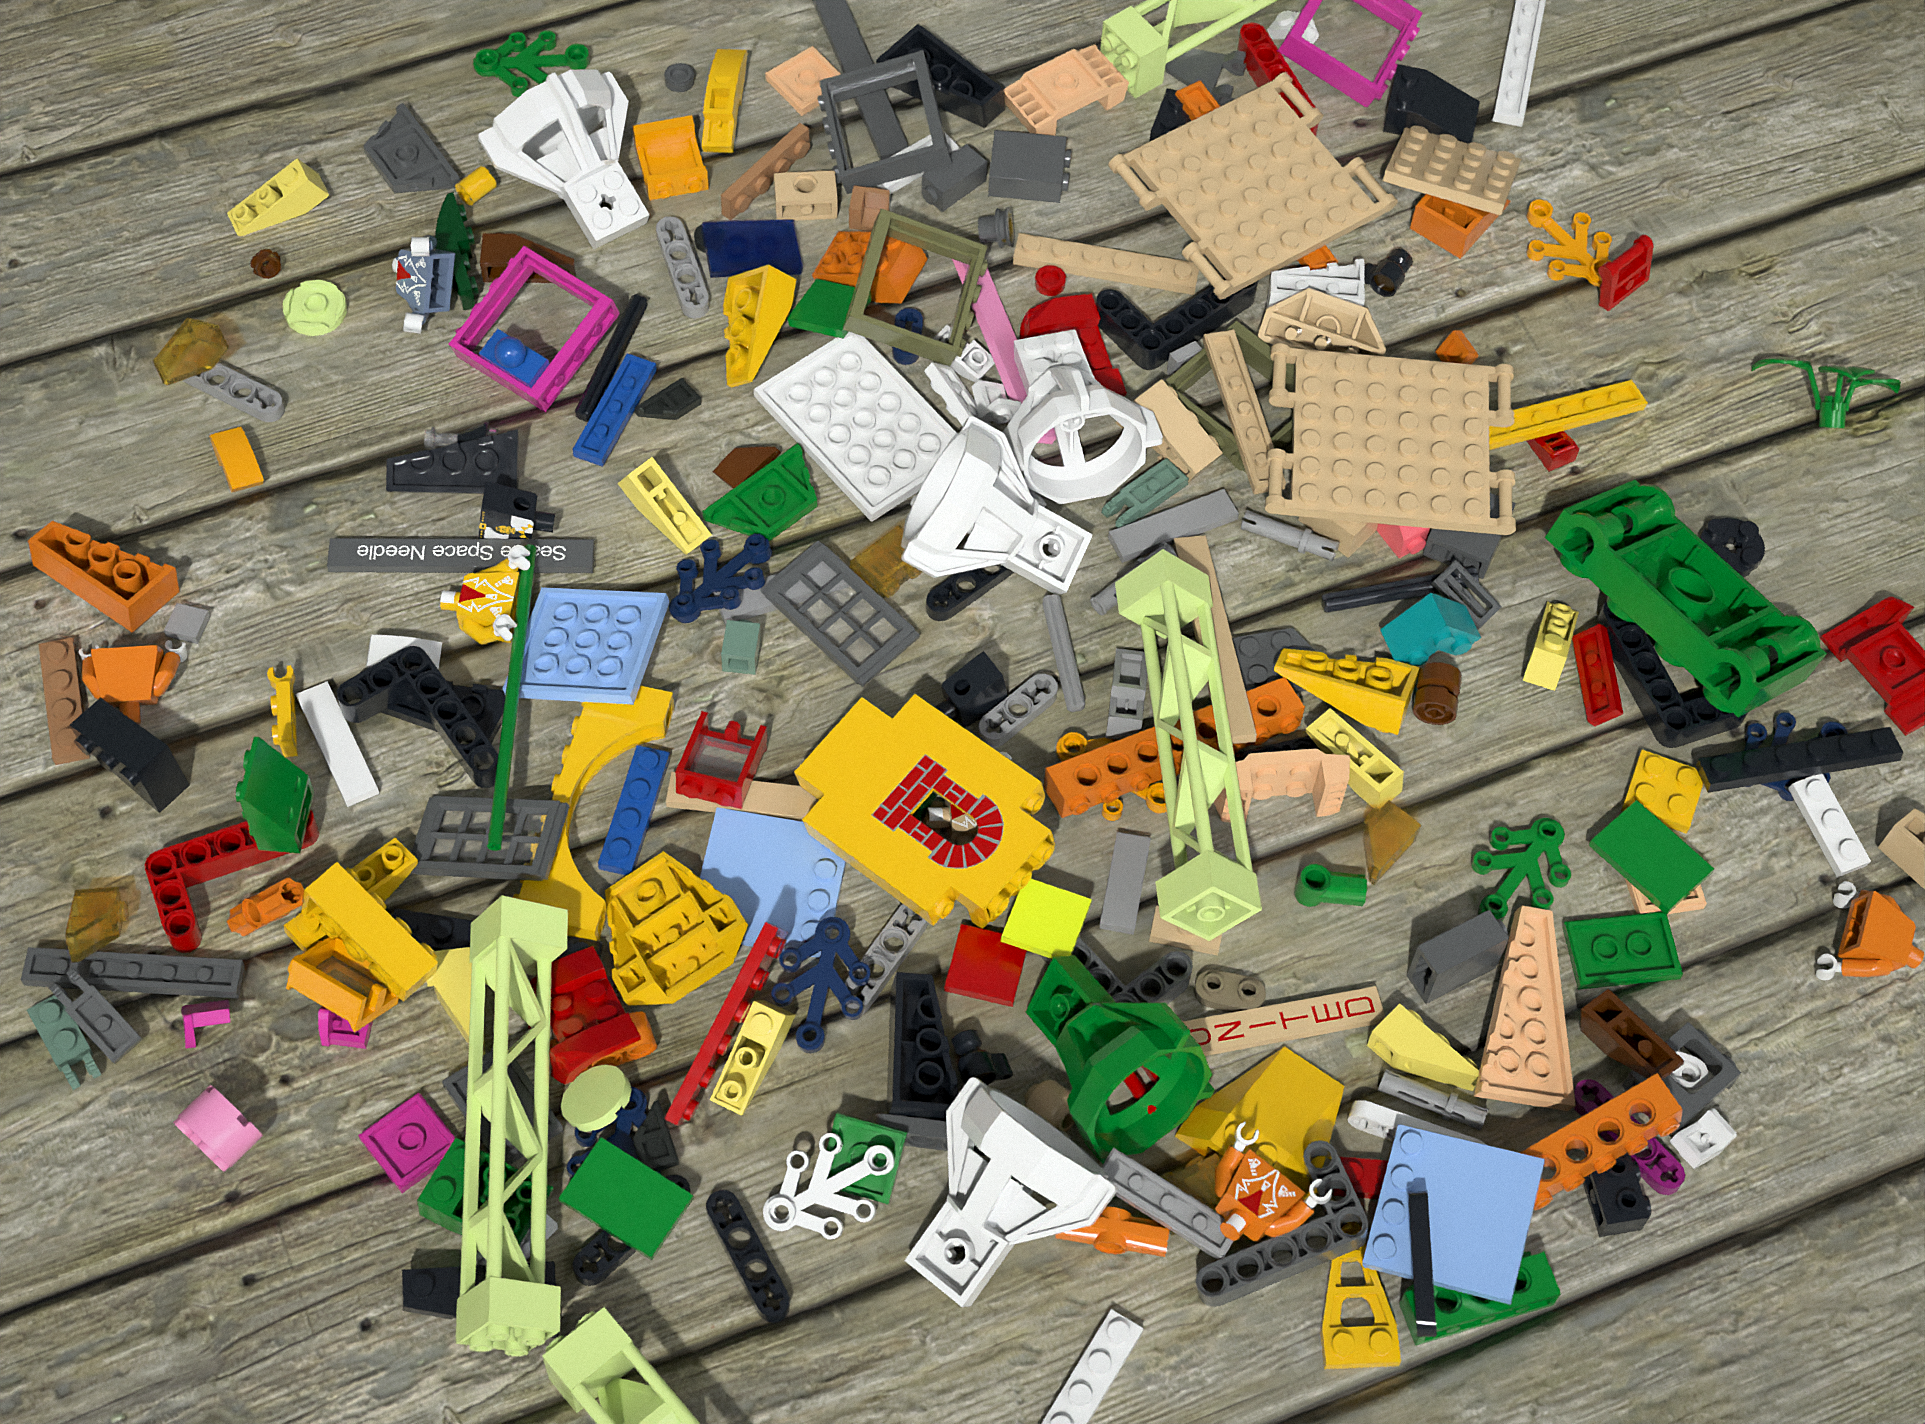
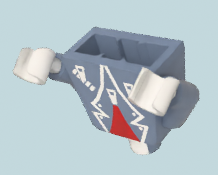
M431 235L411 237V248L401 249L399 256L392 263V269L397 273L396 291L407 301L412 310V313L406 312L403 325V331L420 334L421 325L425 323L430 313L450 311L455 253L435 249L437 247V240Z

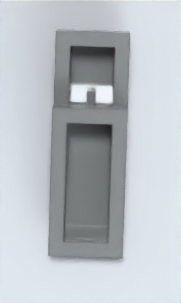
M1116 648L1106 738L1120 740L1141 732L1147 682V668L1143 651Z

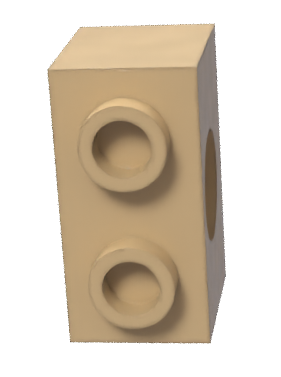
M818 170L774 173L777 222L838 219L835 171Z

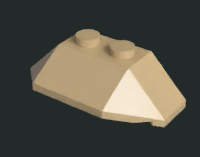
M1307 288L1267 308L1257 336L1264 342L1273 345L1283 343L1290 348L1383 357L1386 352V347L1369 308L1312 288Z

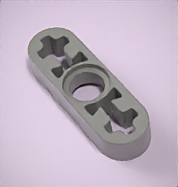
M1037 674L1031 677L981 718L978 729L979 739L991 747H999L1006 743L1056 701L1058 689L1056 680L1048 674ZM1038 687L1041 690L1048 688V694L1041 692L1035 696L1036 688ZM1020 704L1028 712L1023 716L1017 717L1013 716L1008 709L1012 705ZM1000 725L999 734L995 731L991 732L990 734L988 733L989 726L992 729H995Z

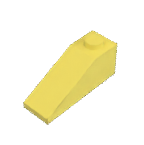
M653 457L617 483L637 510L685 555L712 535Z
M1331 708L1306 728V733L1323 753L1350 755L1348 785L1377 812L1402 792L1404 771Z
M470 947L434 951L437 955L436 961L438 966L436 973L427 980L428 987L434 986L437 999L469 1044L472 963L469 962ZM483 1035V1055H485V1040Z

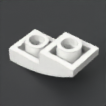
M946 325L933 339L947 343L951 327ZM973 340L970 344L966 342L961 357L956 356L950 367L957 374L976 383L995 363L992 355Z
M371 635L366 668L374 666L406 647L417 646L427 653L437 669H439L442 642L404 636ZM412 666L409 670L417 669L420 666Z

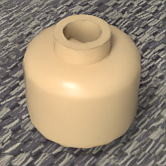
M1045 1080L1029 1088L1025 1095V1107L1040 1115L1059 1131L1065 1132L1075 1123L1067 1103V1098L1071 1091L1054 1080Z

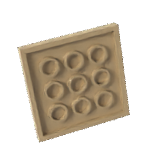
M1412 126L1411 129L1405 127L1385 170L1383 181L1501 216L1521 159L1516 158L1514 154L1507 151L1496 152L1486 149L1480 143L1472 142L1468 144L1457 141V138L1452 135L1441 134L1439 136L1428 133L1426 128L1421 126Z

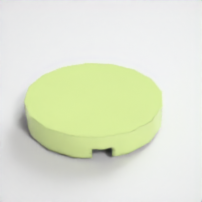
M320 279L307 280L300 283V287L295 290L292 288L286 294L283 301V313L290 328L296 332L308 336L324 335L335 330L343 323L347 314V303L344 294L333 283Z
M605 1064L586 1070L570 1083L563 1094L561 1102L563 1117L570 1125L584 1132L599 1130L607 1126L618 1117L616 1112L621 1106L625 1109L629 1102L631 1094L629 1079L621 1070L612 1065Z

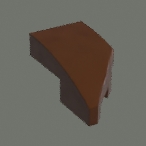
M776 447L734 448L712 472L734 489L775 460L781 452Z

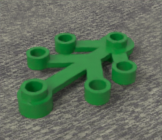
M542 31L539 33L538 38L528 47L526 36L521 32H514L496 50L486 48L477 52L473 60V67L475 72L481 76L497 77L510 86L513 96L520 97L528 90V82L523 77H516L507 69H517L536 83L541 84L546 82L547 74L537 67L569 66L572 70H585L590 59L588 48L582 44L570 45L565 50V54L538 55L542 50L550 51L556 47V35L552 31ZM512 51L520 52L515 57H507Z
M1541 818L1533 823L1531 829L1510 831L1505 827H1496L1492 831L1489 841L1496 850H1505L1509 845H1531L1526 852L1492 856L1487 851H1479L1475 854L1472 861V869L1477 874L1486 875L1493 870L1513 868L1497 892L1487 895L1482 899L1478 908V915L1490 910L1496 919H1500L1503 922L1508 912L1507 901L1526 876L1532 894L1531 906L1545 910L1551 908L1554 897L1549 890L1545 889L1538 863L1541 854L1545 852L1551 870L1548 879L1554 887H1565L1571 878V870L1563 864L1558 848L1564 841L1565 832L1557 821L1550 818ZM1542 830L1551 832L1553 836L1545 835ZM1501 835L1505 837L1506 841L1500 842L1495 836ZM1477 860H1485L1488 866H1481ZM1554 873H1562L1565 879L1557 878ZM1537 897L1545 898L1548 903H1539ZM1489 904H1495L1500 909L1494 910L1489 906Z

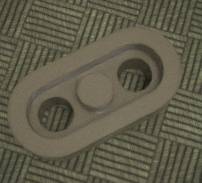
M1207 970L1201 973L1196 980L1194 988L1195 997L1200 1004L1205 1007L1229 1012L1262 1007L1266 997L1265 988L1259 980L1249 976L1218 970ZM1213 982L1216 983L1219 986V988L1211 989L1208 987L1207 984ZM1249 989L1254 995L1246 996L1242 991Z

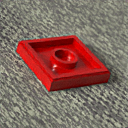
M961 924L944 991L1013 1007L1027 950L1001 942L1003 933Z

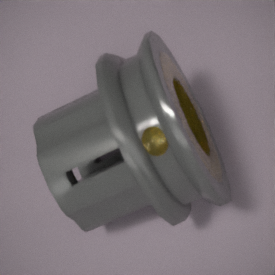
M1009 207L1005 211L996 208L995 215L978 218L981 244L998 242L999 248H1003L1005 245L1014 246V222Z

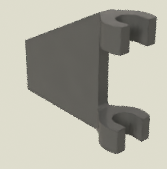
M1191 49L1165 65V72L1187 86L1201 80L1221 107L1234 100L1231 97L1234 90L1233 86L1222 84L1216 87L1221 71L1225 68L1233 75L1243 76L1246 69V64H1244L1246 52L1236 50L1228 54Z

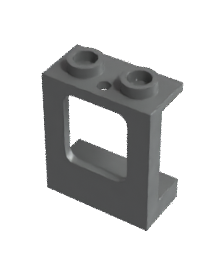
M1689 1022L1665 1042L1675 1052L1684 1046L1693 1056L1703 1061L1707 1069L1715 1077L1695 1094L1685 1091L1670 1075L1663 1079V1082L1683 1109L1681 1122H1679L1680 1126L1671 1133L1673 1137L1685 1129L1688 1122L1726 1088L1729 1090L1741 1074L1734 1061L1729 1056L1721 1054L1710 1043L1708 1036L1700 1029H1695ZM1632 1070L1622 1087L1627 1091L1647 1078Z

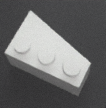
M1364 259L1355 260L1353 265L1339 267L1337 262L1328 263L1325 269L1311 271L1309 266L1271 271L1267 294V308L1307 288H1312L1364 306Z

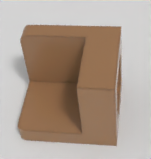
M853 185L849 206V229L872 231L880 209L890 210V191Z

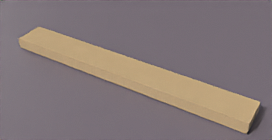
M1206 535L1174 538L1173 548L1177 557L1209 576L1213 601L1211 612L1232 744L1256 742L1257 733ZM1198 616L1192 620L1196 642L1203 646ZM1208 680V681H1207V686H1208V690H1209V694H1210V699H1211L1210 686H1209V680Z
M671 772L666 807L714 813L716 808L719 807L802 821L819 800L801 786L752 781L742 809L730 806L724 807L714 802L697 798L692 799L677 794L675 772ZM717 777L733 782H737L738 780L734 778ZM933 801L931 807H943V802ZM925 816L924 819H923V821H922V823L927 826L926 816ZM930 828L940 835V828Z

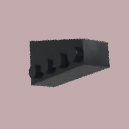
M920 24L913 27L876 59L877 63H881L923 50L930 68L940 109L983 128L1005 110L1003 88ZM918 79L892 86L897 90L922 100Z
M896 972L891 986L886 1114L946 1121V1111L959 1094L957 1089L958 1081L955 1069L953 1070L949 1043L947 1036L944 1034L939 1001L933 976L930 974Z

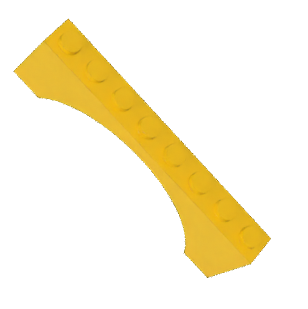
M640 686L634 705L581 702L583 707L581 716L576 715L573 720L571 729L573 739L571 745L566 744L563 749L561 758L563 768L561 774H555L551 787L552 801L567 803L569 809L548 880H520L523 884L520 893L513 895V898L567 909V936L600 941L607 919L605 900L585 882L578 872L569 850L570 824L578 800L593 777L614 758L637 745L666 738L675 710L672 692ZM541 815L543 826L547 815ZM542 829L540 833H535L534 837H540ZM538 843L531 844V853L533 855L530 864L525 863L524 866H532Z

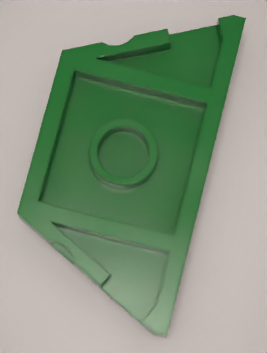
M797 443L702 511L703 519L747 536L761 534L770 542L817 508V497L814 487L810 482V474L805 466L801 446Z

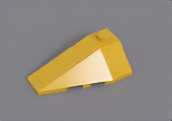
M769 264L728 277L723 302V314L728 316V327L724 329V337L729 340L730 349L725 357L727 386L731 388L753 381L792 307L796 279Z
M1283 648L1274 667L1276 673L1363 725L1375 728L1383 733H1393L1398 735L1405 719L1420 667L1388 658L1376 657L1375 663L1357 661L1356 655L1345 654L1344 659H1331L1323 652Z

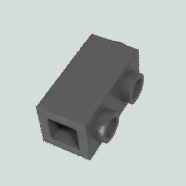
M967 144L959 150L950 153L952 164L926 171L922 175L921 195L928 204L934 205L941 212L986 182L987 161Z

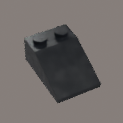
M1398 64L1383 132L1402 135L1405 127L1411 129L1412 126H1421L1426 128L1428 133L1439 136L1441 134L1452 135L1457 138V141L1469 144L1473 141L1480 101L1426 69Z

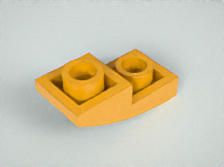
M242 427L209 435L219 466H222L231 493L264 483L256 457Z

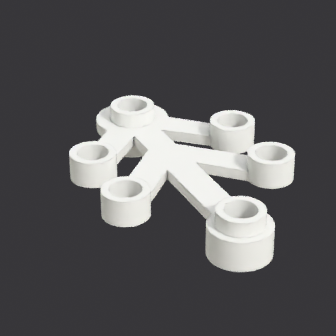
M827 1133L819 1141L820 1153L809 1188L795 1196L800 1174L808 1169L810 1158L806 1152L801 1150L791 1152L786 1159L788 1168L780 1194L771 1196L764 1205L763 1217L769 1227L777 1231H786L794 1225L820 1232L824 1238L832 1240L840 1237L844 1230L843 1223L839 1218L828 1217L823 1219L801 1210L816 1203L853 1215L860 1222L872 1220L876 1215V1206L872 1201L867 1199L857 1201L835 1194V1192L871 1173L873 1175L889 1173L895 1163L893 1152L883 1145L873 1146L867 1150L863 1161L828 1179L834 1156L841 1151L843 1142L839 1135ZM829 1137H833L837 1141V1147L832 1152L828 1151L824 1146L825 1140ZM878 1153H883L887 1158L886 1165L881 1168L877 1167L874 1163V1157ZM797 1154L803 1156L805 1161L800 1169L795 1168L792 1164V1158ZM861 1204H867L871 1208V1214L867 1218H862L858 1213V1208ZM779 1205H785L788 1208L789 1214L785 1219H780L776 1215V1209ZM829 1221H834L838 1225V1231L835 1235H829L825 1230V1226Z

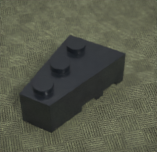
M99 698L70 724L77 737L74 740L76 746L84 754H92L106 770L112 771L157 812H162L190 786L168 745L102 698Z

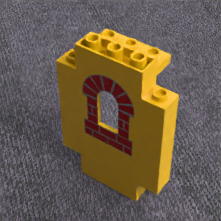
M916 694L910 698L893 718L861 697L794 771L800 786L819 800L802 819L808 834L932 926L940 918L944 919L949 915L954 907V902L957 900L967 908L972 922L983 929L989 922L995 921L1005 911L1010 897L1016 896L1029 883L1032 872L1039 870L1054 852L1055 841L1052 831L1030 816V814L1034 815L1041 809L1046 797L1041 781ZM934 791L975 820L978 824V833L971 842L964 845H955L912 815Z

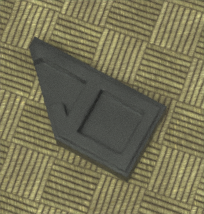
M680 378L636 406L635 414L638 417L678 420L702 404L701 397L683 378Z
M659 1100L653 1102L649 1114L633 1137L639 1161L656 1172L679 1165V1159Z

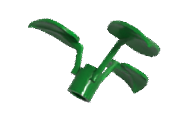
M1769 357L1761 359L1752 365V371L1765 365L1777 363L1789 364L1806 370L1815 399V410H1820L1819 427L1845 428L1846 411H1849V403L1855 388L1872 384L1888 388L1897 394L1901 387V382L1894 378L1860 377L1862 375H1874L1875 370L1859 366H1820L1819 372L1838 373L1835 395L1824 396V402H1821L1810 361L1787 357ZM1843 376L1850 378L1846 379L1845 382L1850 383L1845 399L1841 396Z

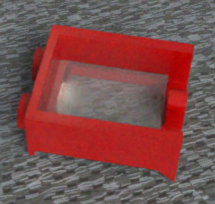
M701 711L675 771L676 793L692 799L697 798L714 802L724 807L730 806L742 809L743 802L763 753L767 751V726L760 725L756 737L752 741L741 738V725L736 721L728 722L725 734L709 730L708 712Z

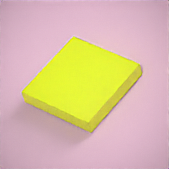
M1030 879L1029 883L1018 893L1001 936V942L1050 959L1057 956H1070L1075 948L1092 899Z

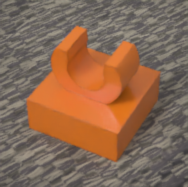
M1453 330L1435 351L1442 362L1472 365L1479 357L1461 330Z

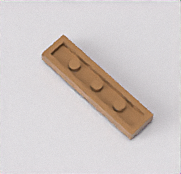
M799 123L721 194L723 216L732 220L739 213L746 211L750 203L758 195L764 194L770 187V184L774 182V173L787 172L795 161L803 158L808 153L810 148L809 128Z
M73 637L38 644L52 759L55 765L89 759L90 755L84 754L74 743L77 737L70 727V724L84 712L76 644Z

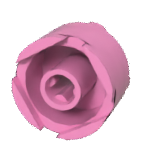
M211 1084L173 1122L223 1172L229 1167L231 1168L263 1136Z

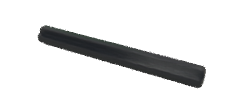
M638 294L631 296L575 409L576 417L579 420L588 422L604 395L647 308V299L644 296H639Z
M1465 568L1479 583V574L1476 568ZM1454 572L1451 573L1463 588H1469ZM1441 573L1325 593L1321 596V605L1324 612L1330 613L1425 596L1430 593L1436 594L1439 592L1431 583ZM1444 580V583L1453 591L1454 589Z

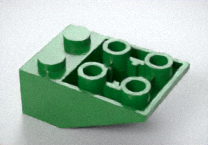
M254 736L251 750L247 749L244 754L243 781H238L236 787V801L240 802L243 809V819H247L249 834L254 837L258 850L300 854L314 797V789L309 775L263 739Z
M455 1137L418 1197L417 1204L420 1216L451 1232L462 1235L465 1142ZM481 1150L479 1155L478 1208L489 1199L490 1155ZM505 1163L504 1183L519 1169ZM528 1175L503 1204V1212L519 1246L531 1228V1175ZM548 1184L547 1199L553 1191V1187Z

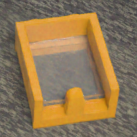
M339 936L333 940L328 937L323 941L317 942L314 947L306 952L296 955L291 960L288 966L289 977L286 989L294 988L311 1000L346 1019L355 1033L397 1005L399 997L370 973L368 969L370 963L367 960L364 962L356 961L347 953L343 939Z

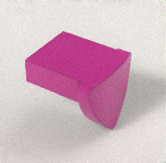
M229 1000L183 1005L181 1008L186 1049L196 1047L195 1027L231 1023Z
M323 1006L319 1008L318 1029L322 1046L330 1047L332 1044L362 1049L367 1048L373 1021L354 1033L346 1019Z

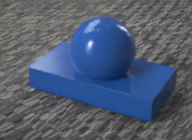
M498 328L479 352L481 358L529 388L533 387L550 364L548 359L525 346L521 340L507 335Z

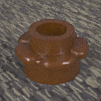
M262 249L252 257L250 265L253 268L254 274L264 279H270L280 272L281 259L277 252H272L271 249Z

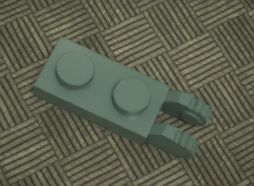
M1165 458L1121 489L1118 495L1104 505L1102 514L1107 518L1118 513L1126 504L1130 509L1117 519L1115 526L1120 528L1131 524L1138 517L1142 518L1186 487L1189 478L1168 458Z
M53 995L27 1009V1012L60 1072L63 1071L71 1088L74 1090L80 1087V1080L70 1066L84 1060L88 1073L94 1079L99 1077L101 1073L91 1056L93 1052L79 1026L64 1010L66 1007Z

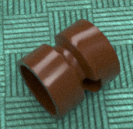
M1432 662L1421 666L1418 673L1417 692L1413 705V714L1417 719L1432 725L1449 724L1456 719L1459 703L1458 695L1460 694L1462 673L1458 668L1442 662Z

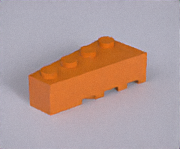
M55 521L48 523L28 540L33 566L132 633L179 593L176 567L165 563L163 566L150 562V557L139 553L134 556L123 552L118 545L108 541L106 544L92 540L91 535Z

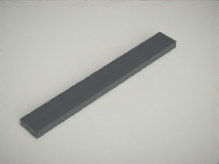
M812 0L842 72L847 73L873 65L846 0ZM884 89L854 98L880 160L889 158L909 147Z

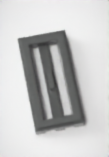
M1457 560L1431 583L1444 598L1467 607L1477 630L1502 607ZM1452 572H1454L1482 600V602L1490 609L1489 611H1486L1473 598V596L1465 588L1462 587V585L1451 575ZM1444 580H1445V581L1454 589V591L1481 617L1480 619H1479L1478 616L1444 583Z

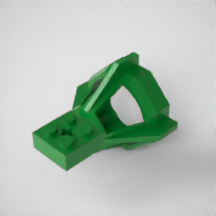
M1075 955L1053 957L1026 1010V1014L1054 1045L1065 1066L1072 1086V1090L1067 1098L1069 1112L1084 1143L1102 1164H1104L1113 1148L1125 1155L1143 1153L1188 1119L1198 1100L1212 1097L1215 1089L1208 1082L1212 1072L1202 1048L1190 1035L1189 1028L1166 1003L1115 1002ZM1144 1066L1160 1077L1151 1090L1133 1105L1116 1114H1109L1105 1102L1121 1082L1135 1070ZM1147 1106H1156V1111L1148 1114Z

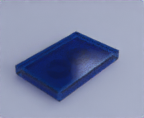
M793 220L702 222L701 231L710 278L731 277L768 264L787 275L802 274L803 266Z

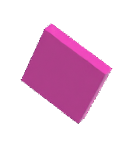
M419 1092L358 1135L359 1140L401 1193H404L433 1172L455 1139L454 1135Z

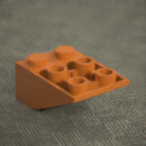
M1426 194L1415 206L1410 229L1461 259L1499 215ZM1507 199L1503 211L1510 204L1509 199Z
M838 231L814 270L812 277L855 287L871 232ZM886 236L870 289L871 301L876 303L903 302L927 261L922 248Z

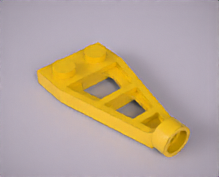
M1347 1222L1341 1229L1348 1235H1355L1362 1228L1356 1222ZM1366 1243L1359 1249L1330 1260L1320 1330L1324 1369L1399 1366L1401 1363L1397 1324L1377 1271L1364 1268L1362 1265L1367 1246ZM1343 1262H1359L1362 1267L1365 1286L1343 1287L1341 1284V1264ZM1346 1298H1364L1370 1305L1374 1316V1324L1372 1326L1359 1327L1343 1326L1340 1320L1343 1301Z

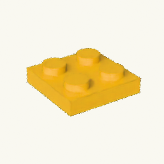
M1641 750L1621 811L1626 810L1637 800L1667 827L1687 834L1703 787V781L1696 768Z

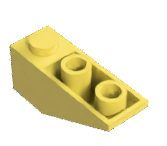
M297 158L227 214L237 235L241 237L304 215L327 198L329 193L319 174Z
M1547 602L1523 681L1555 691L1567 659L1579 614L1578 611L1572 610L1571 607L1565 604Z
M765 1000L753 1001L710 1101L740 1115L745 1113L779 1053L796 1016L795 1014Z
M1399 1003L1371 1032L1367 1046L1393 1069L1470 1091L1476 1088L1479 1070L1474 1061L1456 1052L1451 1047L1449 1041L1442 1034L1434 1033L1428 1028L1415 1011L1407 1010Z

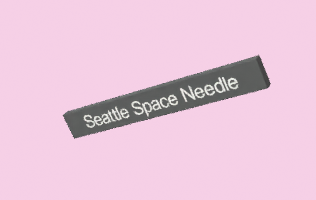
M330 538L327 568L328 572L476 573L508 558L510 549L515 545H522L524 547L527 544H531L537 548L534 573H593L595 544L594 539Z

